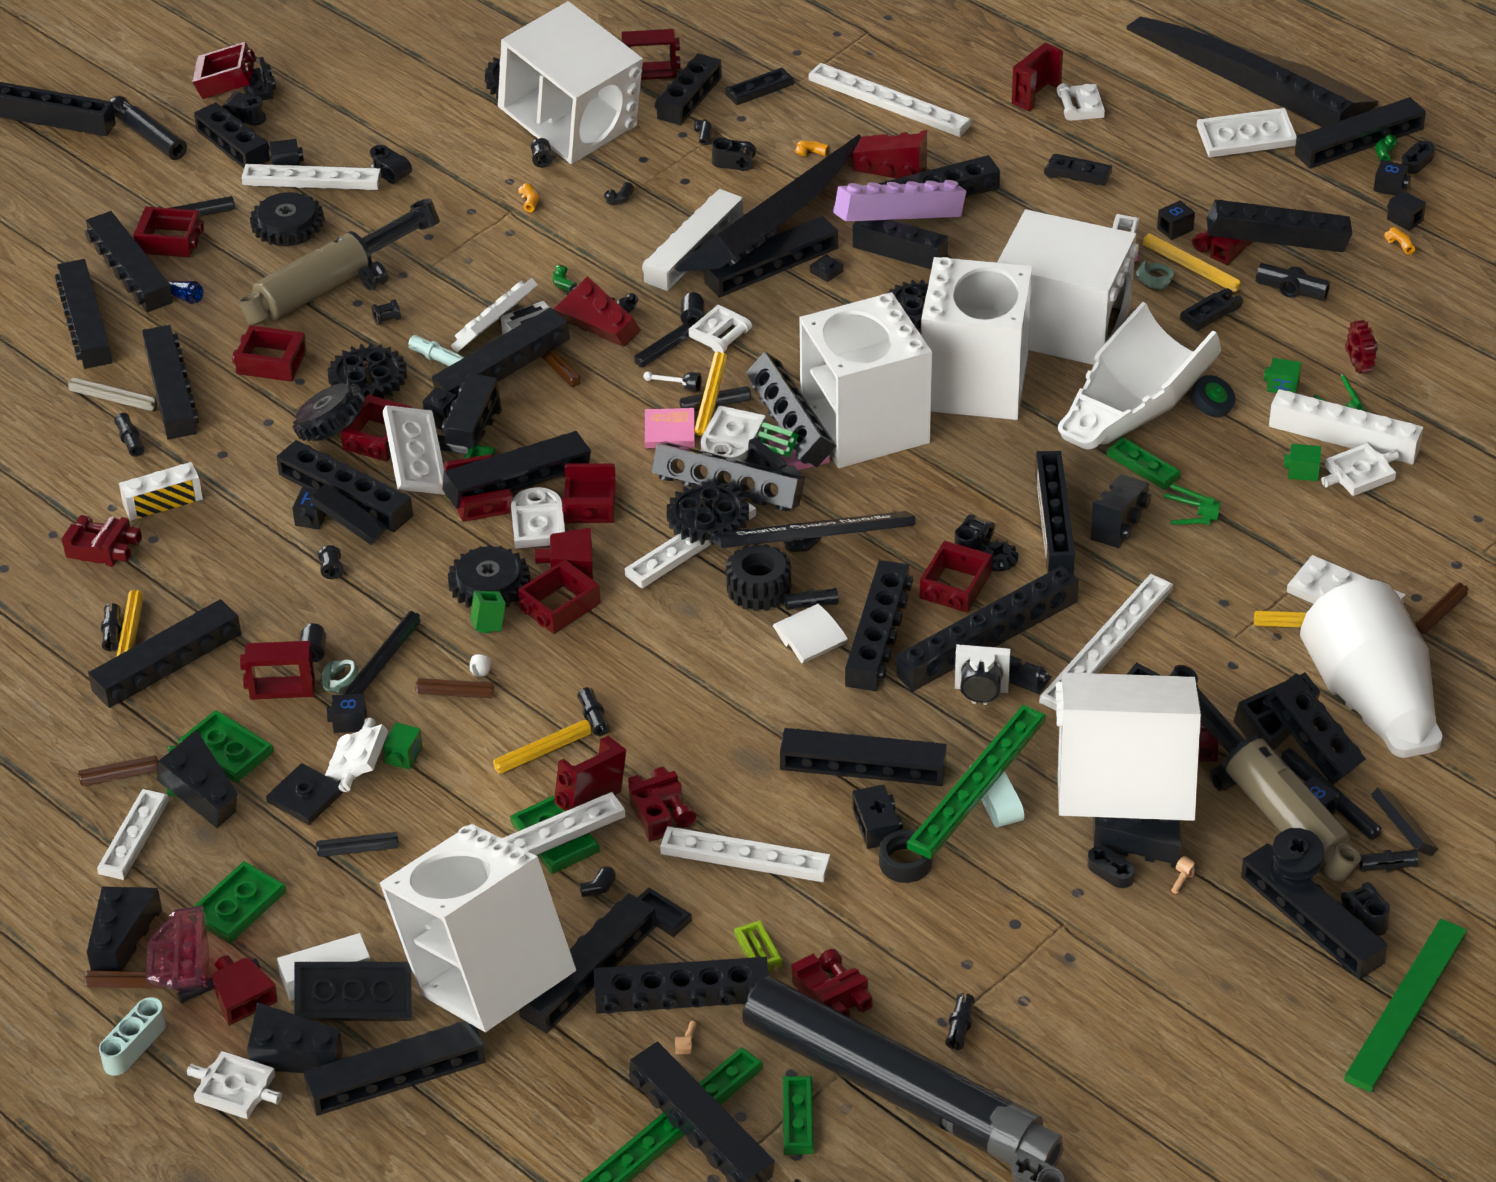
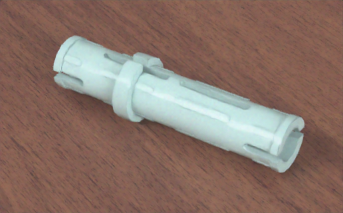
M413 335L408 343L410 345L408 346L409 349L425 355L426 359L437 360L447 366L464 358L455 352L441 347L438 342H430L418 335Z

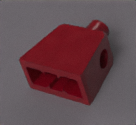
M591 528L551 534L550 548L535 549V563H551L552 568L561 561L567 560L593 580Z
M225 955L216 961L215 967L218 971L212 974L213 988L228 1026L255 1014L257 1002L268 1006L278 1002L275 983L250 958H243L234 963L230 956Z

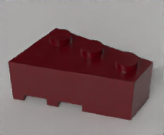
M927 130L920 131L918 134L903 132L898 136H888V134L862 136L853 152V171L896 179L924 172L927 167Z
M588 276L553 308L567 323L575 325L583 331L597 334L600 338L623 347L641 331L633 317Z

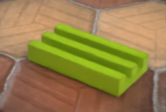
M761 920L734 928V936L746 958L756 956L743 933H746L758 957H767L752 931L756 929L771 956L770 959L767 958L768 971H771L772 966L775 965L777 968L783 967V960Z

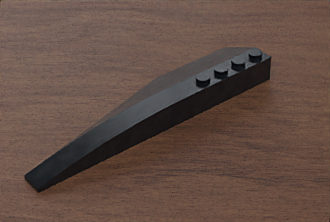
M1140 16L1127 25L1126 28L1321 127L1368 112L1376 107L1379 102L1306 65L1245 48L1175 24Z
M860 134L722 230L674 269L677 272L720 269L727 263L731 267L742 257L753 251L754 248L759 247L766 239L768 240L778 233L776 229L778 226L807 205L828 185L855 150L861 139Z

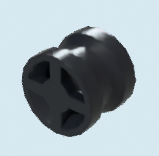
M378 261L373 262L369 268L364 267L359 270L360 280L368 290L376 288L377 284H384L388 281L387 272Z

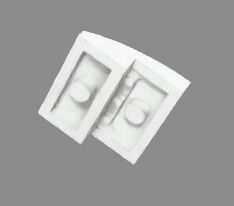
M819 604L773 625L786 647L791 646L801 664L846 644L848 640L836 621Z

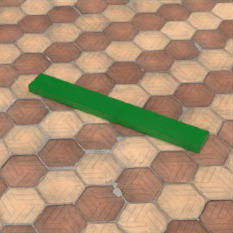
M1022 705L907 841V849L931 860L1046 722V714Z
M1440 918L1346 1072L1345 1082L1372 1093L1464 940L1467 929Z
M741 1047L702 1079L699 1084L721 1105L763 1070V1062ZM663 1112L581 1182H630L685 1134L679 1128L673 1127L667 1115Z

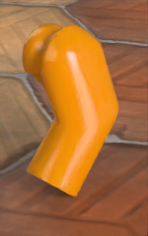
M801 140L796 144L797 148L795 149L796 154L803 157L807 155V151L827 156L830 146L817 141Z
M525 183L519 187L518 193H523L521 197L527 198L523 206L524 210L533 212L540 196L532 184Z
M1392 227L1389 231L1385 232L1386 240L1389 243L1397 240L1405 254L1410 255L1415 251V246L1410 237L1398 228Z

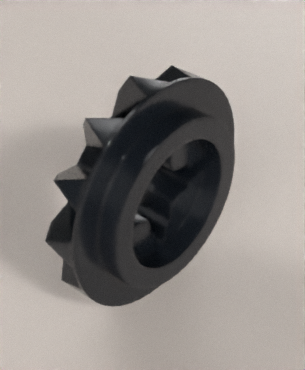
M998 539L995 542L987 540L985 545H980L979 551L992 555L991 571L1009 570L1018 561L1016 546L1009 545L1008 540L1003 543L999 542Z

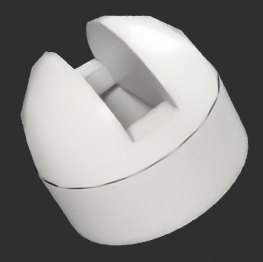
M485 655L472 656L470 661L471 673L476 677L488 675L492 664L491 659Z

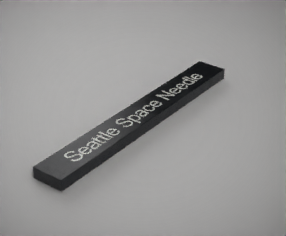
M907 511L719 532L713 533V542L721 548L908 527L915 525V516Z

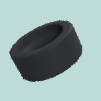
M894 831L885 836L880 843L879 866L882 873L889 879L901 883H911L919 881L930 871L932 859L930 860L924 856L912 863H900L889 857L890 854L897 850L907 849V841L916 831Z

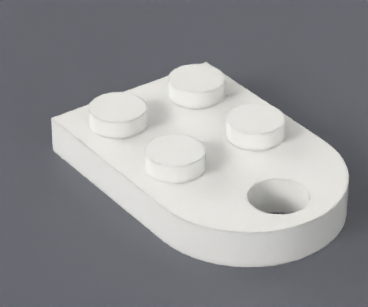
M719 405L701 438V450L714 454L725 452L726 454L718 455L742 461L745 460L748 454L749 440L755 437L758 439L759 436L757 435L763 429L761 427L762 423H766V415Z
M534 487L519 492L513 498L511 511L515 549L549 546L551 534L565 532L562 501L556 492L547 488ZM534 498H539V499H541V500H538V501H532V499H534Z

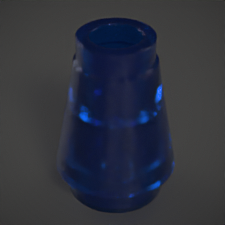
M171 281L169 283L171 294L189 304L198 303L203 298L204 289L197 281Z

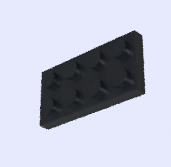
M294 962V1014L313 1021H411L412 990L409 962Z

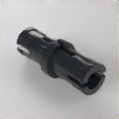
M127 413L118 414L114 418V422L120 431L119 437L121 441L126 444L131 456H140L144 452V446L139 439L138 429L133 426Z
M836 588L816 591L814 589H807L806 592L784 594L786 610L810 608L816 604L820 606L837 605L839 602Z
M112 603L111 611L110 604L104 607V620L101 623V631L103 633L102 648L105 651H111L112 643L113 651L119 647V634L122 631L120 622L121 608L115 603Z
M588 687L581 689L577 697L583 707V716L589 721L593 734H598V736L607 734L610 727L604 717V708L597 701L594 690Z
M1389 849L1384 850L1383 853L1360 854L1359 868L1361 872L1376 870L1393 872L1396 868L1418 867V854L1415 849L1392 852Z
M964 993L958 994L954 1012L950 1014V1028L945 1041L946 1046L950 1049H954L956 1041H958L956 1050L962 1049L966 1032L971 1028L972 1018L970 1016L975 999L970 994H966L965 1002H963Z

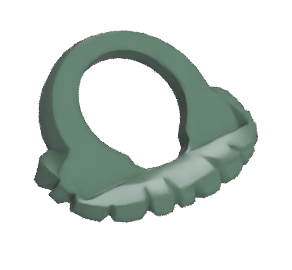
M1144 261L1137 269L1136 276L1146 286L1162 290L1171 283L1174 271L1164 264H1148L1147 261ZM1157 270L1162 271L1167 275L1162 277L1151 276L1149 273L1151 271Z
M352 660L328 662L321 674L322 687L325 691L342 694V689L351 684L358 675V665ZM345 666H351V670L346 677L341 680H333L336 674L345 670Z

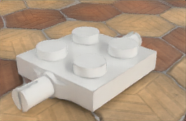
M1366 443L1325 459V467L1331 475L1322 477V484L1328 487L1335 483H1340L1352 496L1389 483L1395 480L1396 472L1388 463L1398 460L1399 454L1396 450L1381 454Z
M372 718L365 719L364 725L359 732L340 737L333 757L329 762L325 776L336 782L341 780L339 789L343 792L350 790L351 784L356 777L374 770L388 730L382 724L375 726L376 721Z
M222 1051L216 1061L208 1068L191 1063L187 1069L188 1076L201 1079V1084L194 1093L196 1103L245 1119L249 1118L256 1105L262 1100L278 1105L282 1099L281 1092L268 1089V1086L275 1077L274 1068Z

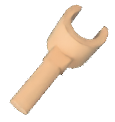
M1187 856L1180 858L1176 865V870L1181 873L1171 890L1175 894L1179 892L1187 877L1191 878L1195 874V862Z
M695 1021L690 1022L685 1037H675V1054H691L692 1037L697 1026Z

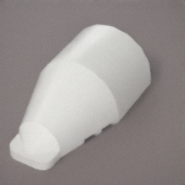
M1142 302L1096 353L1094 358L1095 364L1092 370L1087 372V381L1083 389H1079L1068 414L1058 425L1061 437L1083 449H1093L1099 444H1109L1171 410L1219 356L1221 346L1217 333L1212 331L1193 352L1170 337L1156 322L1147 304Z
M1373 579L1349 582L1334 588L1319 598L1306 613L1300 637L1328 690L1333 695L1338 694L1346 701L1345 706L1350 710H1356L1362 716V721L1385 741L1393 755L1406 758L1437 751L1441 747L1443 736L1436 723L1429 648L1399 595L1389 584Z

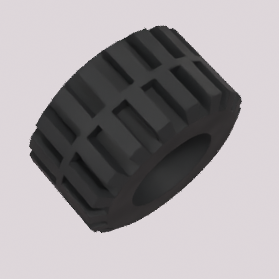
M755 544L750 547L747 545L742 550L737 549L734 551V555H730L726 563L728 597L730 600H734V604L737 606L742 605L743 609L746 610L750 608L753 611H759V609L766 611L770 610V607L776 608L780 606V603H784V594L791 593V562L787 558V554L780 552L779 548H771L767 544H764V546Z

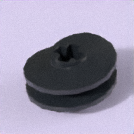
M1289 828L1280 832L1275 837L1272 845L1273 866L1280 876L1288 880L1301 881L1309 879L1319 872L1323 865L1324 848L1317 835L1310 830Z

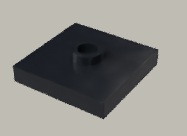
M301 763L266 795L267 803L310 825L343 791L339 789L340 783Z

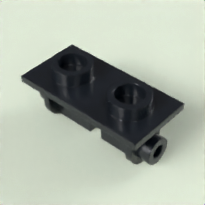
M1010 655L1009 682L1040 694L1052 676L1048 675L1044 667H1039L1029 662H1025L1023 665L1021 664V659Z

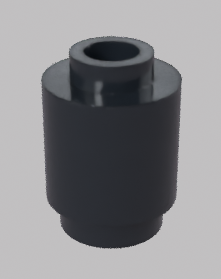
M695 292L687 293L681 300V321L683 324L692 327L705 316L704 299Z
M307 624L300 633L299 641H310L313 662H318L323 659L325 654L326 632L319 624Z

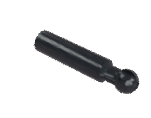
M118 95L110 99L113 102L115 117L120 118L127 127L170 159L178 160L184 156L187 144L183 139L139 107L130 104L126 97Z

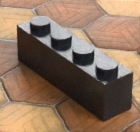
M890 219L855 221L853 224V248L931 270L934 257L948 258V236Z

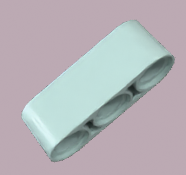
M1004 771L981 799L996 828L1024 820L1022 803Z
M154 997L142 999L101 1042L99 1052L103 1069L107 1074L115 1076L126 1072L164 1031L166 1020L163 1006L159 999Z

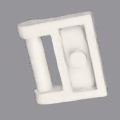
M1066 83L1058 85L1057 93L1062 99L1065 108L1064 116L1067 120L1104 118L1105 110L1096 84L1069 86ZM1071 97H1075L1079 109L1073 106Z
M717 305L689 328V337L711 347L715 353L718 351L724 353L730 343L742 333H747L752 328V323L749 319ZM732 325H735V326H736V327L733 328L729 333H727L722 339L718 338V337H719L723 332H725L730 326H732Z

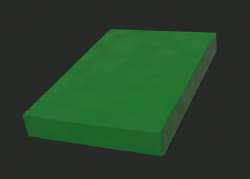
M218 710L212 712L178 739L179 745L197 730L227 778L235 783L274 753V746Z
M554 795L510 815V820L516 830L520 831L565 811L554 802ZM587 833L537 854V856L548 871L554 874L600 852V846L592 835Z
M243 861L187 912V917L192 922L230 944L287 892L286 885Z

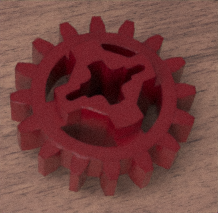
M1365 320L1353 321L1350 323V327H1348L1349 334H1347L1345 349L1350 357L1352 366H1355V371L1359 374L1373 371V367L1376 365L1374 360L1376 359L1378 343L1374 338L1371 327L1368 328V322H1365Z

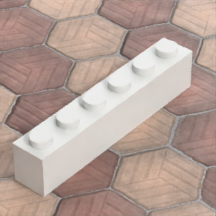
M721 189L710 196L687 221L683 222L682 226L675 233L670 235L666 242L659 246L644 261L642 265L644 282L668 291L687 272H677L674 268L743 216V197Z
M1280 389L1271 404L1269 427L1352 449L1368 443L1375 451L1381 454L1396 450L1399 454L1397 461L1412 465L1420 451L1423 426Z

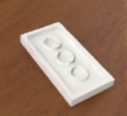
M1285 108L1197 120V128L1208 157L1296 146L1297 136Z
M529 279L525 284L521 280L509 292L496 300L493 305L487 307L478 317L471 320L455 335L457 340L451 345L456 353L459 352L519 303L538 285L534 279Z
M386 405L383 410V416L398 490L445 495L442 490L444 466L433 412L431 410Z
M1312 555L1287 585V593L1315 604L1319 598L1338 586L1355 580L1370 579ZM1394 590L1399 595L1402 603H1404L1405 594Z

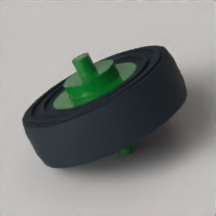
M1205 375L1192 388L1191 396L1194 404L1208 416L1223 417L1230 412L1235 404L1233 389L1226 381L1217 376Z

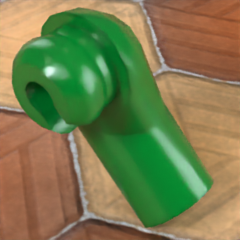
M1387 135L1386 138L1381 139L1376 144L1375 151L1380 162L1381 160H1391L1389 152L1397 144L1395 136Z
M558 264L552 273L553 284L570 293L568 291L571 285L577 286V283L567 279L566 273L568 268Z

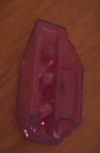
M203 905L174 910L169 916L170 919L161 925L148 941L147 983L179 992L208 987L209 944Z

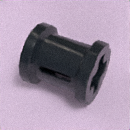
M545 138L533 140L530 145L533 153V164L540 168L549 166L552 162L549 141Z
M396 299L391 300V303L379 306L373 304L371 306L376 325H381L382 322L391 319L401 320L400 308Z
M327 545L319 550L318 558L322 562L320 568L321 575L326 579L340 577L344 571L343 565L339 561L341 558L340 549L334 545Z

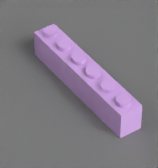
M945 180L944 183L926 181L925 183L908 181L906 184L888 182L887 185L872 182L868 183V185L849 183L848 186H838L833 213L844 221L961 217L966 190L958 186V183L953 180Z

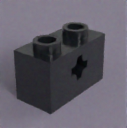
M884 784L852 791V810L867 849L880 847V843L885 836L894 831L903 830L902 818L900 814H895L894 797L892 794L888 795Z

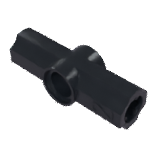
M1265 263L1259 265L1255 280L1259 284L1279 289L1286 297L1292 298L1299 294L1321 301L1326 300L1331 283L1324 279L1309 276L1299 267L1293 266L1287 270Z

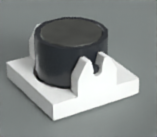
M969 645L956 646L955 689H961V693L971 700L973 704L982 702L984 705L998 697L999 693H1008L1010 649Z

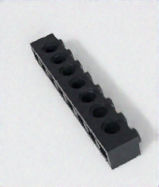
M1061 565L898 653L896 677L912 692L955 669L957 645L996 647L1077 603L1079 579Z

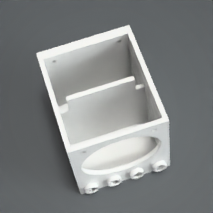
M567 1L501 39L498 107L538 139H547L551 149L572 165L637 125L643 58Z
M1024 210L997 263L1032 266L1028 350L1092 365L1095 364L1094 358L1096 353L1125 322L1131 310L1134 260L1139 250V244H1136V233ZM1111 309H1121L1115 327L1108 338Z
M934 257L921 319V336L932 351L931 412L1018 420L1028 360L1032 266Z
M892 292L800 317V391L837 445L830 453V456L838 468L930 443L932 351Z
M1062 672L1061 682H1056L1057 726H1059L1057 774L1059 816L1195 821L1201 716L1195 677Z
M473 824L462 827L458 833L380 882L420 995L484 1032H487L576 971L538 856Z

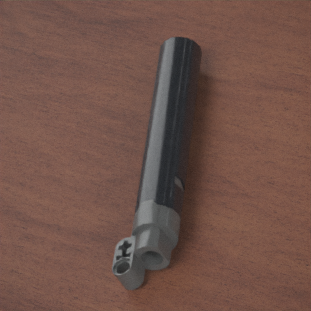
M766 976L758 981L750 991L742 1011L745 1026L1011 1166L1013 1182H1065L1063 1173L1055 1167L1064 1151L1062 1135L1044 1127L1043 1119L1040 1115L969 1080L967 1077L772 976Z

